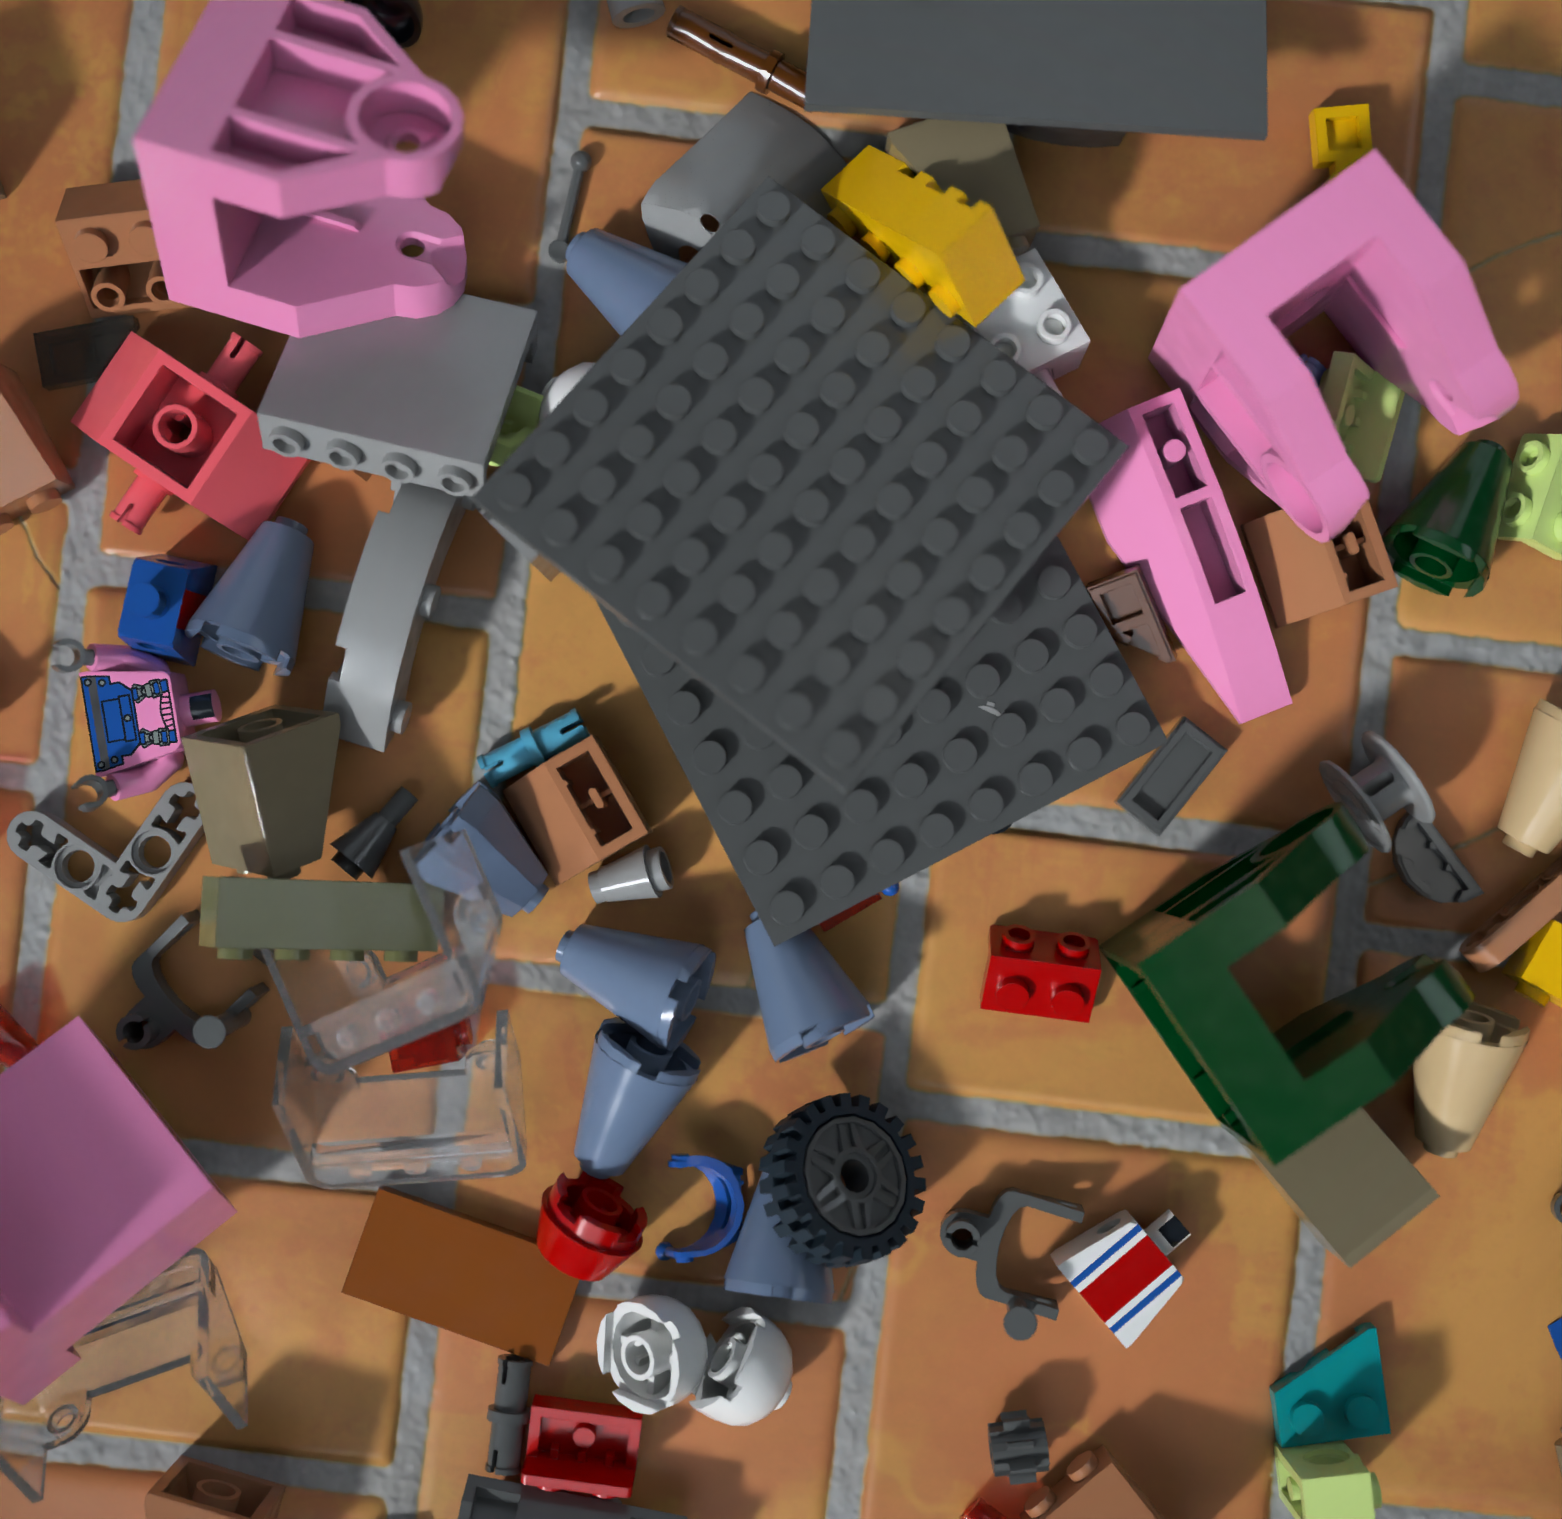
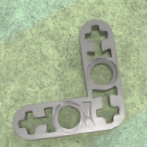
M180 782L172 785L164 792L119 858L48 811H25L18 814L8 826L7 842L10 849L19 858L108 919L115 922H129L144 917L153 908L204 834V828L200 813L198 817L186 816L176 828V830L186 833L184 839L176 831L160 826L162 820L166 823H175L182 813L183 808L177 803L179 797H192L195 794L191 782ZM195 800L194 805L199 810L197 800ZM43 824L44 827L41 835L53 844H64L65 838H67L68 843L63 845L57 852L44 844L32 845L30 847L28 844L32 836L26 831L27 826ZM154 836L164 838L171 848L169 861L160 868L150 865L144 856L145 844ZM79 850L87 852L95 863L92 876L84 882L75 880L68 870L70 857ZM54 856L53 861L51 863L49 859ZM131 865L139 873L155 879L153 884L149 880L140 881L131 895L137 901L136 907L128 906L122 909L118 907L121 897L115 893L117 887L131 886L139 875L136 872L129 871Z

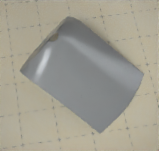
M750 91L710 131L662 174L646 193L641 203V211L653 250L680 260L679 248L681 246H691L699 252L716 233L710 232L702 225L701 217L704 214H710L715 217L719 222L720 229L768 176L826 219L827 214L832 209L821 189L847 163L812 126L785 108Z

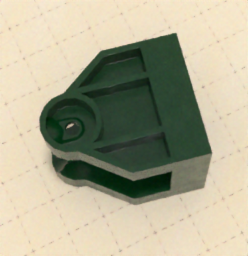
M1341 801L1316 810L1280 833L1206 872L1099 945L1103 955L1220 1126L1274 1167L1395 1085L1444 1028L1459 1018L1470 1007L1475 997L1459 971L1452 967L1445 958L1434 962L1424 953L1396 966L1376 979L1300 1014L1272 1034L1228 970V966L1287 927L1328 886L1355 865L1370 850L1360 827Z

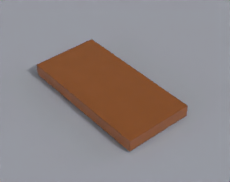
M382 1184L377 1190L341 1293L549 1366L580 1279L571 1277L551 1265L539 1251L537 1239Z

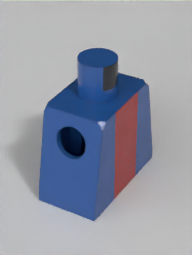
M166 554L136 557L132 564L118 626V637L133 649L150 653L166 661L195 667L202 635L197 633L189 639L185 635V628L189 619L213 589L218 566Z

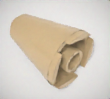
M1541 698L1533 710L1497 826L1507 833L1502 840L1505 845L1530 858H1533L1537 850L1549 854L1562 841V708Z
M1472 1002L1470 1007L1459 1018L1444 1028L1414 1062V1134L1418 1140L1424 1143L1423 1148L1427 1152L1444 1158H1456L1458 1153L1471 1150L1528 1042L1530 1029L1525 1027L1519 1030L1521 1020L1496 1008Z

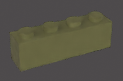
M203 876L199 946L218 948V959L252 960L254 949H275L274 959L309 960L310 950H330V960L364 961L365 950L384 951V961L418 962V951L438 952L441 891L424 886L423 884Z

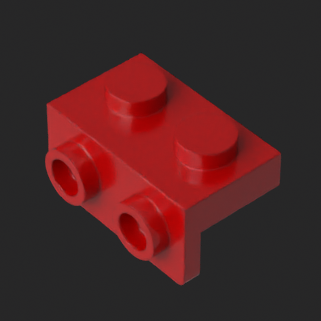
M1018 924L1008 926L990 925L988 933L989 952L980 992V1009L1084 1023L1090 1022L1102 971L1099 943L1096 938L1086 937L1077 932L1056 933L1033 930Z
M535 1394L531 1406L527 1451L521 1473V1483L536 1486L541 1490L549 1492L568 1490L591 1493L602 1499L630 1498L637 1470L643 1413L633 1412L628 1407L622 1405Z

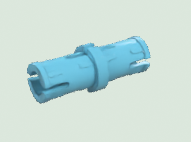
M574 707L570 712L534 730L528 726L519 731V738L484 755L477 756L480 768L486 771L503 763V765L484 774L490 786L495 788L498 784L533 766L538 767L546 762L548 758L588 738L590 734L587 727H584L583 724L564 733L566 730L584 722L577 709Z

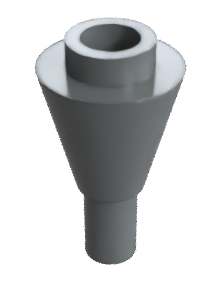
M401 786L379 813L374 812L330 843L338 851L331 860L355 880L363 872L373 879L397 830V824L416 804L418 799Z

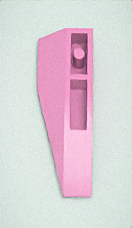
M1180 388L1130 407L1098 423L1129 446L1127 451L1089 496L1108 545L1126 569L1140 564L1162 619L1239 724L1292 704L1278 651L1242 543Z

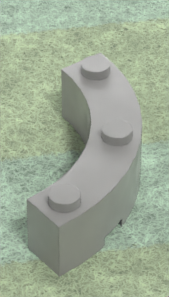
M392 480L390 490L394 491L393 506L390 513L378 510L354 576L336 641L337 646L346 648L344 661L338 672L333 671L328 678L323 711L339 713L341 721L339 739L383 753L394 733L402 735L408 725L412 712V703L406 701V695L425 617L431 619L436 612L441 595V587L437 586L436 582L457 528L466 509L474 511L477 506L473 503L471 496H454L440 489L410 482L398 483Z

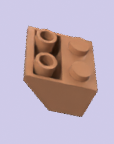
M142 179L66 188L55 223L91 319L191 307L168 298Z
M1369 500L1361 506L1344 531L1330 541L1323 543L1308 536L1283 509L1240 525L1275 628L1399 587Z
M594 735L542 763L502 791L556 886L652 832L599 737Z

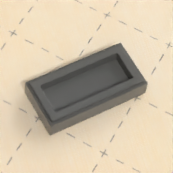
M1185 716L1181 717L1166 737L1169 742L1155 749L1114 801V803L1156 836H1160L1228 751Z

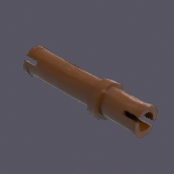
M678 6L667 27V37L756 83L755 89L766 95L771 91L804 109L807 72L785 61L784 53L776 49L768 52L685 7Z

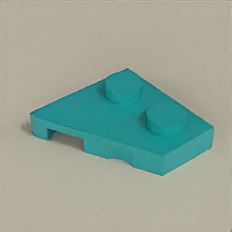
M1371 1322L1361 1323L1354 1328L1356 1334L1331 1351L1327 1348L1323 1349L1310 1358L1303 1369L1298 1372H1290L1269 1386L1276 1442L1281 1448L1391 1434L1377 1328Z

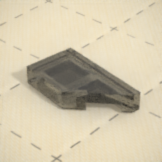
M130 315L33 333L42 387L52 391L97 382L131 331L137 333L140 328L139 319Z

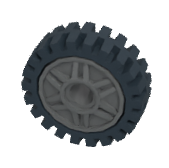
M850 1093L829 1095L809 1102L787 1114V1117L780 1120L773 1128L776 1133L769 1136L763 1148L770 1153L760 1158L759 1171L769 1173V1177L759 1181L760 1194H771L773 1199L772 1202L763 1205L767 1217L779 1215L781 1219L773 1229L780 1238L790 1235L793 1237L788 1244V1247L796 1254L807 1252V1261L813 1264L825 1263V1267L828 1268L852 1267L869 1263L891 1254V1251L900 1248L907 1241L906 1235L915 1231L919 1222L913 1217L921 1214L924 1208L925 1201L915 1197V1195L926 1191V1178L915 1177L914 1171L924 1167L921 1155L910 1157L908 1152L910 1148L917 1144L911 1134L899 1136L898 1132L904 1126V1123L897 1116L885 1119L889 1108L880 1102L869 1105L870 1098L863 1095L851 1097ZM841 1175H842L843 1178H844L845 1186H844V1184H843V1182H842V1180H841Z

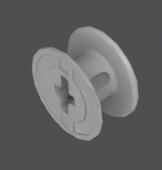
M1365 731L1362 735V745L1365 755L1370 762L1368 765L1349 776L1341 767L1330 760L1320 762L1319 771L1335 803L1341 801L1360 827L1364 839L1381 853H1389L1392 848V841L1389 831L1383 822L1384 820L1404 808L1411 816L1422 823H1433L1436 813L1424 785L1400 753L1382 736L1373 731Z

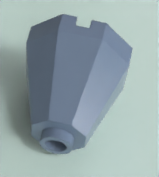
M478 779L448 810L450 814L441 824L438 822L408 862L407 872L424 886L504 915L513 917L521 909L529 914L548 892L549 888L543 884L548 875L547 870L498 795Z

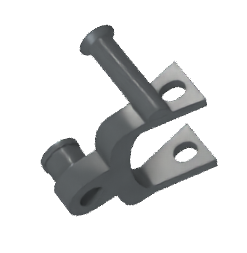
M198 910L181 914L134 961L132 976L137 987L145 997L117 1024V1039L119 1042L127 1039L128 1042L123 1045L126 1049L153 1048L166 1041L176 1031L185 1039L199 1044L203 1048H216L223 1043L225 1036L249 1024L252 1017L249 1008L270 990L264 982H261L249 988L224 1013L217 1016L207 1015L201 1017L179 999L162 973L160 959L162 954L200 922V912ZM147 1021L148 1023L142 1028L141 1023Z
M1009 1187L998 1194L989 1214L968 1208H957L948 1212L941 1222L940 1237L943 1245L951 1254L977 1261L976 1284L979 1293L987 1299L1006 1304L1007 1313L1003 1322L1005 1332L1011 1338L1023 1341L1035 1334L1038 1322L1035 1314L1056 1321L1059 1308L1055 1299L1005 1288L998 1282L996 1274L997 1256L1005 1228L1012 1215L1021 1207L1028 1206L1082 1223L1085 1212L1081 1204ZM960 1228H965L972 1233L971 1237L964 1241L956 1239L952 1234Z

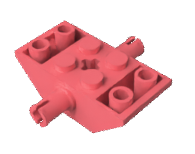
M132 331L129 333L70 421L97 443L135 467L133 472L137 474V477L114 511H111L109 514L111 518L121 522V525L134 533L141 535L144 527L165 496L168 494L172 497L175 494L248 541L263 521H270L311 459L298 456L285 457L275 451L263 449L257 413L237 401L240 396L235 392L258 358L263 355L260 349L247 340L245 341L235 332H232L230 339L207 373L201 370L197 374ZM184 426L192 429L186 440L179 435Z

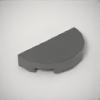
M1406 811L1398 820L1391 840L1392 862L1401 881L1417 895L1439 903L1467 902L1484 894L1432 823H1422Z

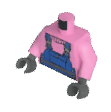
M71 638L58 640L51 645L54 647L67 646L74 653V662L70 666L51 665L54 671L62 674L70 673L80 669L83 665H86L89 670L80 672L79 676L96 775L90 774L79 778L71 789L84 785L91 786L97 792V801L81 804L78 809L83 812H92L98 809L108 797L118 801L157 790L183 766L185 751L181 737L195 733L194 726L221 721V703L216 690L189 693L185 675L171 672L168 664L162 658L133 649L129 645L91 643L85 649L82 643Z

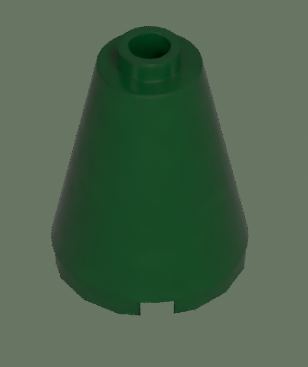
M1487 439L1462 444L1382 535V540L1386 551L1395 560L1392 569L1398 576L1419 588L1438 595L1449 596L1452 588L1468 589L1464 597H1473L1483 591L1490 576L1513 469L1511 459L1500 444Z

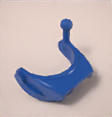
M688 1153L671 1154V1160H668V1167H695L699 1169L713 1186L716 1199L714 1218L707 1232L699 1240L682 1248H674L669 1242L665 1241L659 1243L656 1247V1256L662 1261L675 1259L677 1263H689L694 1261V1257L713 1254L737 1241L743 1225L745 1205L741 1193V1185L744 1184L741 1181L743 1168L708 1156H689Z

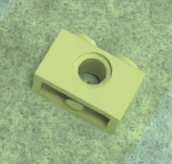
M1343 1440L1281 1448L1277 1442L1273 1443L1279 1498L1294 1519H1376L1375 1509L1382 1506V1495L1378 1478L1374 1472H1370L1365 1467L1359 1454H1354Z

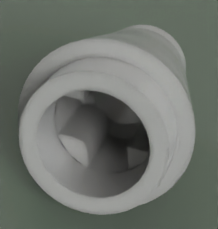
M644 845L600 867L598 870L588 873L590 892L597 904L606 901L661 898L663 891L672 889L674 885L671 865L665 850L661 846L651 849L648 845Z

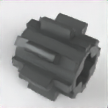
M1026 1410L1001 1412V1422L987 1424L989 1451L994 1476L1009 1477L1010 1485L1037 1482L1036 1472L1050 1471L1048 1442L1042 1418L1030 1419L1027 1416Z

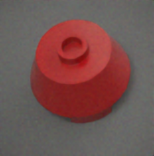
M582 1171L578 1179L567 1178L563 1172L558 1176L555 1184L549 1186L543 1192L537 1231V1246L543 1257L561 1272L584 1281H599L607 1277L641 1248L643 1243L642 1233L648 1222L647 1213L643 1206L636 1208L634 1211L631 1205L620 1197L624 1187L610 1178L598 1179Z

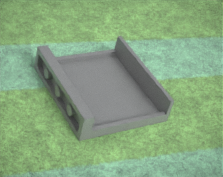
M462 294L454 306L435 316L418 319L394 316L303 338L289 336L257 411L263 449L275 451L285 457L298 456L328 463L341 470L354 469L384 476L398 483L410 482L432 487L454 496L466 495L473 497L487 482L486 471L524 362L532 364L537 350L538 311Z

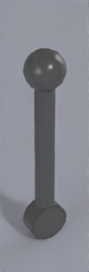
M577 151L571 157L570 163L574 170L558 237L548 248L551 259L556 263L567 262L565 257L568 247L567 242L583 175L592 165L591 156L585 151Z

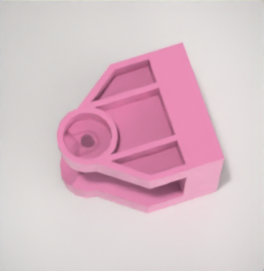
M210 0L133 136V143L169 300L297 338L394 316L415 319L435 316L454 306L464 293L467 280V254L464 234L461 226L448 213L431 206L424 197L441 191L443 182L462 148L465 139L464 115L459 100L445 85L424 76L366 8L339 0ZM409 141L417 144L419 148L414 152L406 153L398 151L395 146L400 142ZM408 245H417L424 252L419 256L409 257L404 255L401 250Z
M1376 149L1181 287L1148 357L1172 391L1180 388L1191 416L1226 462L1279 505L1308 536L1320 543L1328 542L1344 531L1370 496L1361 474L1347 455L1311 372L1285 340L1291 334L1322 312H1325L1366 364L1426 407L1440 424L1458 436L1500 419L1514 409L1519 400L1517 381L1510 365L1498 349L1464 260Z

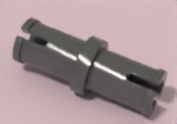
M502 1354L498 1356L499 1366L494 1404L488 1406L487 1420L492 1422L485 1470L491 1473L495 1469L494 1474L512 1476L519 1474L521 1471L520 1460L524 1425L530 1423L531 1408L527 1407L533 1361L515 1354Z

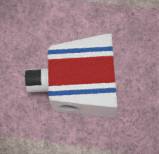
M1125 1209L1060 1246L1050 1256L1058 1269L1127 1349L1183 1283L1184 1277L1166 1256L1191 1236V1234L1170 1209L1165 1211L1144 1230Z

